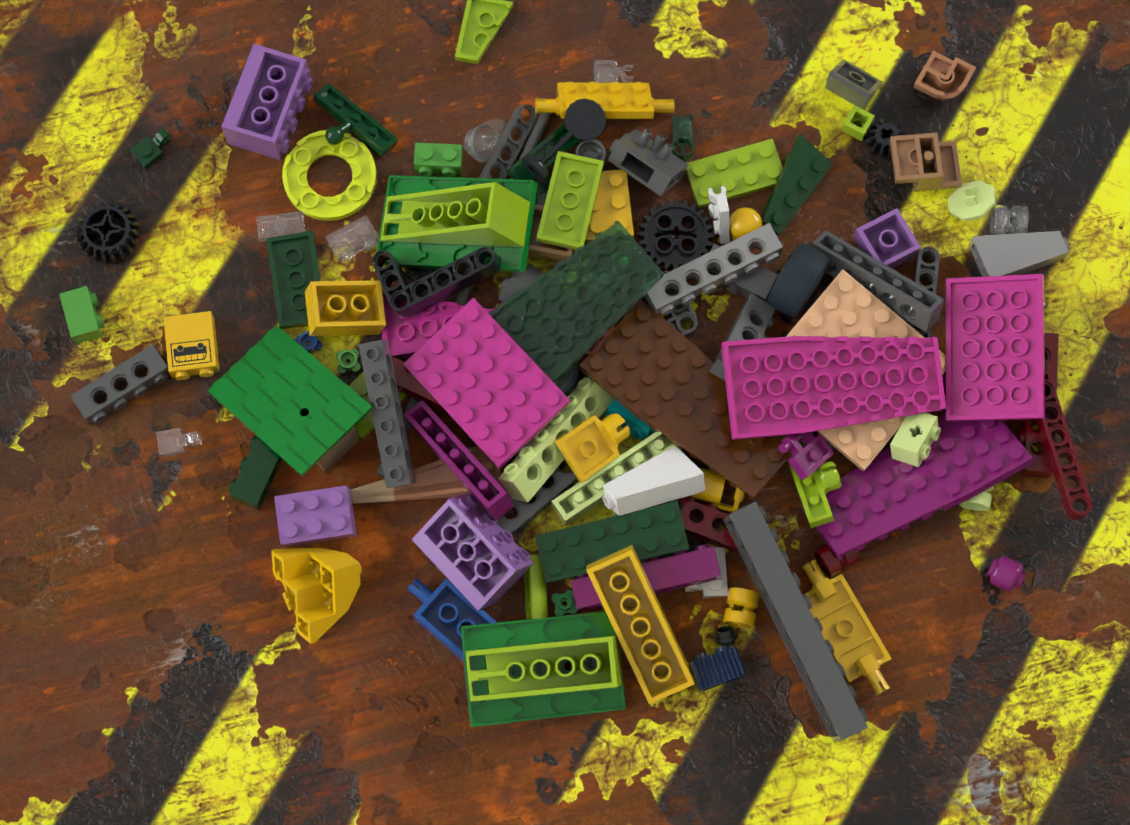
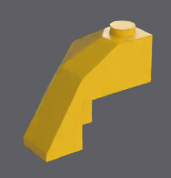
M283 548L272 550L273 573L276 581L280 580L283 583L286 592H283L282 595L288 610H294L295 626L298 634L310 644L315 643L349 610L360 586L361 565L347 553L326 548Z

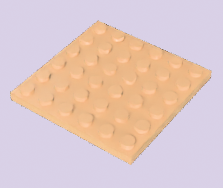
M843 269L786 336L924 338ZM939 350L943 375L946 371V355ZM906 416L817 431V433H821L827 442L864 471L899 429Z

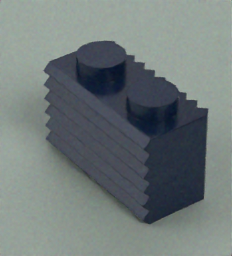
M728 644L715 649L716 653L709 656L705 652L692 657L693 661L689 663V668L699 693L746 676V671L736 646L730 648Z

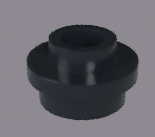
M723 626L715 630L714 641L720 643L721 646L731 645L738 638V632L734 630L733 626Z

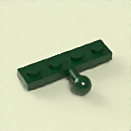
M330 83L314 94L313 101L341 123L339 127L332 126L327 129L325 138L328 143L332 145L340 144L343 141L344 134L350 130L381 156L397 145V137Z
M565 123L526 155L531 154L539 160L545 156L568 133ZM572 136L558 151L566 153L581 140ZM557 152L544 164L546 168L555 164ZM522 158L507 170V173L515 180L535 179L523 165Z

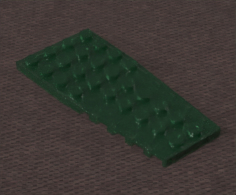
M615 221V224L605 232L598 233L594 236L595 239L584 247L580 246L573 255L564 261H559L552 270L545 275L541 274L534 279V283L527 288L523 287L489 313L553 383L558 381L664 276L661 269L619 221Z

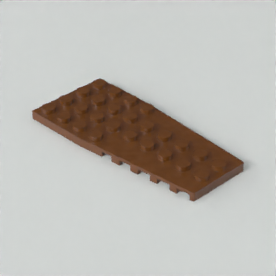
M641 300L579 365V369L635 417L656 432L660 431L666 435L671 443L684 448L689 452V456L695 460L699 459L709 466L710 471L714 474H720L729 481L728 484L732 487H738L749 495L748 498L750 500L754 499L793 455L791 451L781 453L778 449L779 445L782 444V440L787 435L732 440L726 382L709 372L713 362L696 345Z

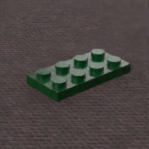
M313 231L266 238L279 327L281 329L306 326L308 325L305 290L311 281H321Z

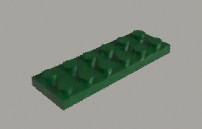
M678 501L535 536L546 584L587 575V565L631 545L639 561L689 550Z

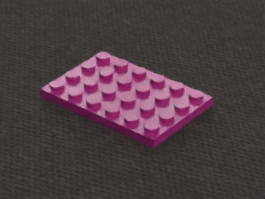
M1027 274L947 278L946 421L1045 419L1044 275Z
M474 298L403 364L500 469L571 403L569 398Z

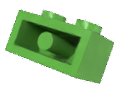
M415 143V175L462 177V145Z

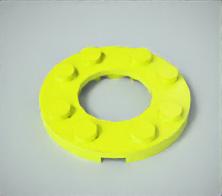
M322 130L309 134L296 143V146L285 159L282 177L289 200L300 212L314 219L334 221L355 214L369 201L376 185V167L372 154L363 142L358 141L351 134L345 133L340 144L332 145L325 138L327 130ZM326 155H335L343 158L350 165L353 172L352 181L342 194L334 197H324L317 194L309 187L307 182V172L311 164L318 158Z

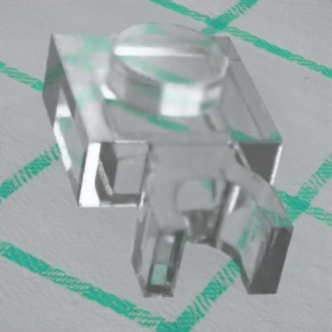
M594 60V82L612 83L618 82V79H621L623 82H632L634 76H627L624 71H632L633 65L618 67L617 60Z

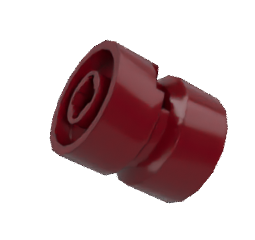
M828 544L814 551L820 567L829 578L842 572L843 566L849 568L860 561V556L856 549L844 554L841 560L837 556L836 558L834 557L835 554Z

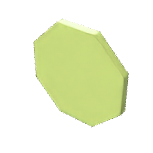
M980 180L962 184L961 188H957L948 197L949 213L963 221L984 217L996 204L994 187Z

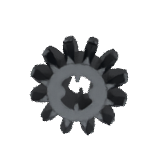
M883 118L879 120L878 124L873 122L870 127L871 130H867L866 137H868L866 146H872L871 153L878 151L879 158L884 153H886L888 158L892 157L889 141L891 136L905 135V131L899 130L901 127L900 123L892 124V118L889 119L888 123H885Z

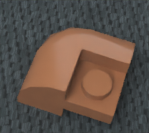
M933 51L913 88L935 99L944 101L952 99L961 94L966 88L976 67L957 57L953 61Z

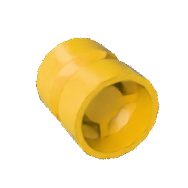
M729 588L726 601L729 607L725 609L723 623L736 628L753 629L756 620V613L753 610L758 608L760 594L743 588Z

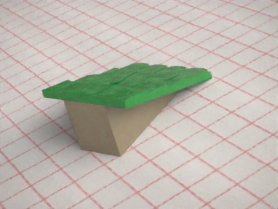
M277 325L268 331L255 346L249 349L246 355L236 362L208 390L210 395L302 477L315 464L325 473L329 471L360 440L355 425L373 409L369 403Z

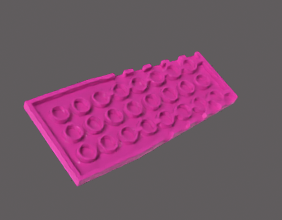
M790 336L721 343L732 440L805 434L939 411L946 408L937 337L871 338V336H862L860 338H853L848 336Z

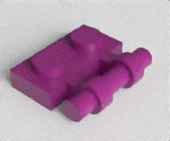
M812 432L787 435L778 447L781 453L791 451L793 456L788 461L801 480L811 475L834 454L821 433L816 436ZM802 440L805 445L802 447L798 441Z

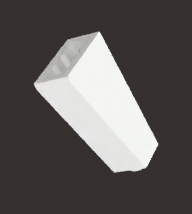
M675 446L604 484L603 501L608 509H612L618 516L703 492L705 490L704 473Z

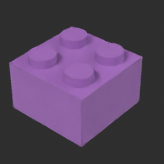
M897 208L857 228L853 236V240L859 250L891 269L917 257L921 249Z

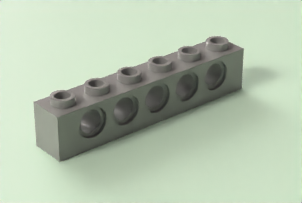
M770 223L644 284L642 293L650 308L655 313L664 316L674 311V307L682 303L683 305L690 304L696 299V296L702 293L705 295L712 293L717 289L718 285L724 282L725 284H730L737 280L739 275L745 272L750 274L756 271L759 265L765 262L767 264L775 262L780 258L779 255H781L783 246ZM756 247L760 249L761 253L754 255L749 249ZM730 258H737L740 264L732 265L728 260ZM716 268L720 273L714 276L710 275L707 270ZM694 278L699 284L691 286L686 281ZM667 289H674L678 294L668 296L665 291Z

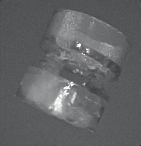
M994 205L990 214L991 235L1007 234V232L1010 234L1027 233V206H1012L1011 209L1007 205Z

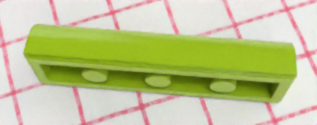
M530 555V559L534 564L524 573L526 620L548 618L547 585L539 555Z

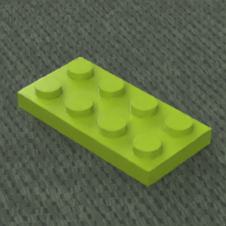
M769 139L688 162L687 164L689 165L685 172L697 208L699 209L709 206V204H715L709 200V188L713 189V193L720 194L721 186H724L726 188L727 200L776 187V180L779 174L782 173L783 167L774 141Z
M560 151L557 152L536 241L583 251L604 161Z

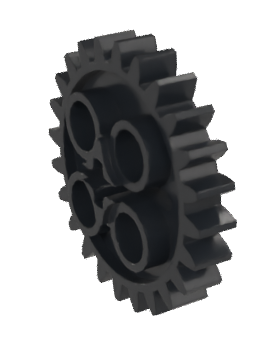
M676 198L674 204L671 205L669 200L666 199L664 207L658 202L656 205L657 211L649 208L650 216H643L645 223L639 224L641 232H638V238L643 240L639 242V247L644 248L642 251L643 256L650 255L648 263L656 261V269L663 265L664 271H668L669 268L674 270L709 253L707 249H712L713 243L709 241L714 240V234L709 232L713 231V225H706L710 218L709 216L702 218L704 210L701 209L696 212L695 203L691 207H687L688 202L685 200L682 205H679L678 198ZM665 221L670 224V227L661 228L658 224ZM684 222H690L693 224L694 227L691 229H686L682 226V224ZM673 234H678L679 239H674ZM664 243L669 245L670 249L663 251L659 249L658 245ZM690 244L694 249L685 251L682 249V245Z

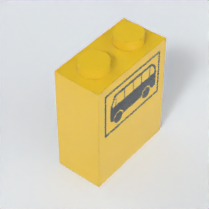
M211 311L163 317L168 371L172 378L186 380L193 375L210 377L214 373L220 372L215 320Z

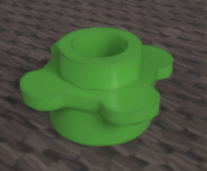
M340 350L337 352L338 372H358L361 366L358 363L360 354L358 350Z

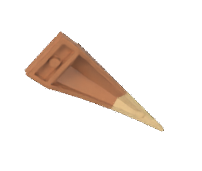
M479 446L468 448L470 453L503 488V485L498 480L501 476V469L497 467ZM441 460L414 469L416 483L386 488V482L383 479L351 489L353 504L451 498L466 493L470 494V492Z

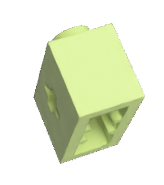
M928 413L906 416L890 444L892 459L919 467L923 459L926 460L928 458L932 442L937 441L941 429L938 427L937 416Z

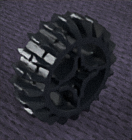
M110 200L108 205L105 206L104 202L100 201V207L98 208L91 204L92 211L84 210L83 213L86 218H79L78 221L81 225L76 226V231L80 233L76 235L77 241L81 242L79 247L81 250H85L86 256L90 257L93 255L94 261H98L101 258L103 263H107L108 259L111 258L112 262L116 263L117 256L125 260L124 253L127 251L132 254L133 250L130 246H137L138 242L135 238L140 237V233L137 231L140 225L138 222H135L137 219L136 215L131 214L129 207L123 209L124 206L120 202L115 206L114 202ZM114 217L123 220L126 223V228L115 225ZM90 235L100 238L103 244L102 247L93 244Z

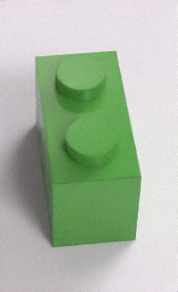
M85 286L59 294L69 333L75 344L103 336L101 328H104L105 325L102 315H97L95 307L99 306L95 292L91 293L89 288Z

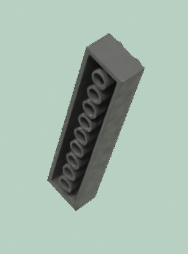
M754 502L729 514L723 521L832 741H842L868 728L866 724L868 717L862 707L858 708L854 700L857 698V695L851 685L847 686L843 678L846 676L840 662H835L832 656L834 649L829 640H824L821 634L823 627L817 617L813 618L810 609L812 605L806 595H802L799 586H801L799 578L795 572L791 573L787 565L790 563L789 558L784 550L780 551L776 543L779 541L778 536L773 528L769 529L765 521L767 514L764 508Z

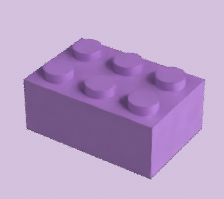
M347 485L274 496L280 545L284 547L357 537L351 488Z

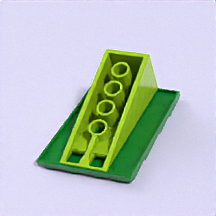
M389 175L377 252L387 250L399 261L401 267L440 269L479 248L489 247L501 259V268L498 272H526V260L528 258L529 238L531 237L538 183L534 180ZM492 257L485 259L484 265L490 263ZM390 260L385 261L383 266H387Z
M606 612L461 626L471 727L627 709L620 641ZM567 661L572 663V670L566 668Z

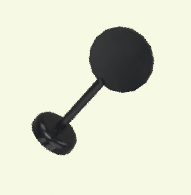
M579 99L570 104L564 117L568 133L540 160L531 154L525 155L522 158L525 168L537 180L545 183L549 179L550 174L544 164L572 136L576 139L587 141L593 140L601 134L605 128L606 117L604 110L598 103L589 99Z

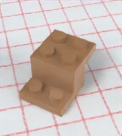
M937 133L890 137L895 184L913 182L914 192L961 188L962 180L956 141L939 142Z

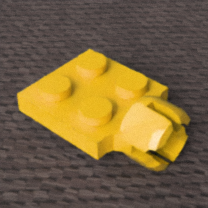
M596 414L591 415L554 441L579 482H584L620 456L617 447L619 443L629 437L630 429L628 425L624 428L620 426L625 420L619 414H610L601 421L597 418Z

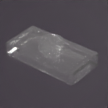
M303 211L256 217L259 241H266V238L306 232Z

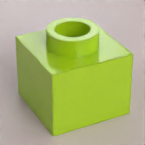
M854 105L841 131L862 141L875 115Z

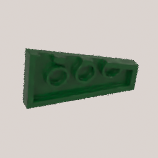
M801 134L795 136L794 145L786 157L783 171L779 174L776 180V187L773 193L770 194L761 215L762 223L764 225L770 223L776 235L782 233L833 165Z

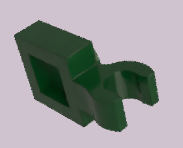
M163 128L156 133L153 140L147 135L130 149V152L147 169L164 155L160 149L172 139Z

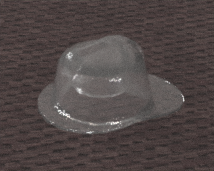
M495 118L475 128H471L465 135L462 150H465L477 162H487L507 123ZM502 148L500 155L504 153L507 149Z

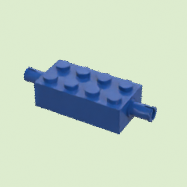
M416 578L413 581L414 585L411 583L407 588L408 591L423 602L422 606L413 615L414 619L464 663L461 626L497 622L482 609L478 611L447 578L435 591H431L419 578Z

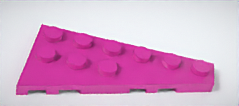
M382 293L386 326L382 330V340L389 341L391 356L397 359L411 357L465 305L440 301L413 316L402 317L390 306L386 294ZM407 300L401 302L400 308L407 304ZM484 308L512 339L525 337L524 318L521 311Z

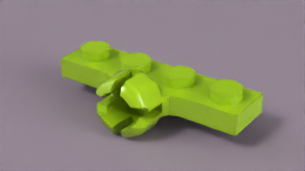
M802 440L798 441L802 447L805 445ZM788 461L810 528L833 522L834 518L826 494L841 487L839 472L835 469V463L831 461L823 463L811 475L801 480Z

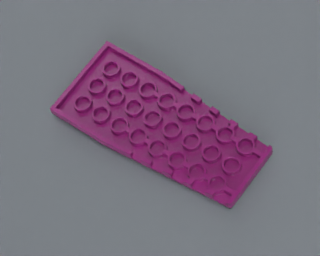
M945 412L937 417L938 427L941 429L937 441L932 442L928 458L926 460L923 459L919 467L892 459L891 447L889 446L877 454L864 471L857 467L840 479L841 487L826 494L834 521L815 528L837 558L841 560L844 554L854 549L857 552L865 549V544L875 539L881 541L886 539L887 534L899 528L903 531L909 528V523L920 518L924 521L932 517V513L941 508L945 511L971 499L1033 464V457L1001 420L947 422Z

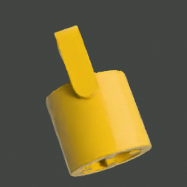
M699 468L704 473L705 490L693 494L691 497L711 502L712 505L723 510L737 511L739 502L743 501L745 492L736 487L733 498L735 500L734 505L720 503L725 478L718 473L714 474L710 470Z

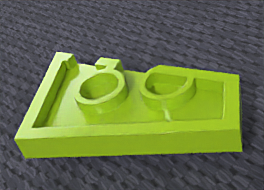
M467 0L455 60L478 64L513 8V2L504 0Z

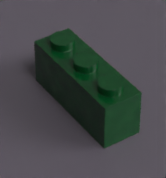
M254 435L249 444L251 450L248 457H243L239 466L241 472L237 479L234 478L232 480L229 492H231L232 500L259 511L283 459Z

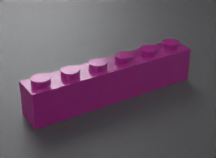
M423 400L404 414L416 434L495 521L514 506L508 493Z
M709 545L695 547L693 552L685 553V551L673 553L671 557L663 559L661 557L648 559L647 563L641 564L655 595L722 579L714 546L709 547ZM588 574L576 577V580H571L576 607L579 613L603 607Z

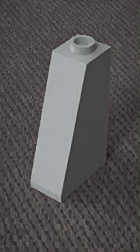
M1060 231L975 236L969 243V248L982 277L1022 275L1064 260L1069 253V243L1065 237H1062Z

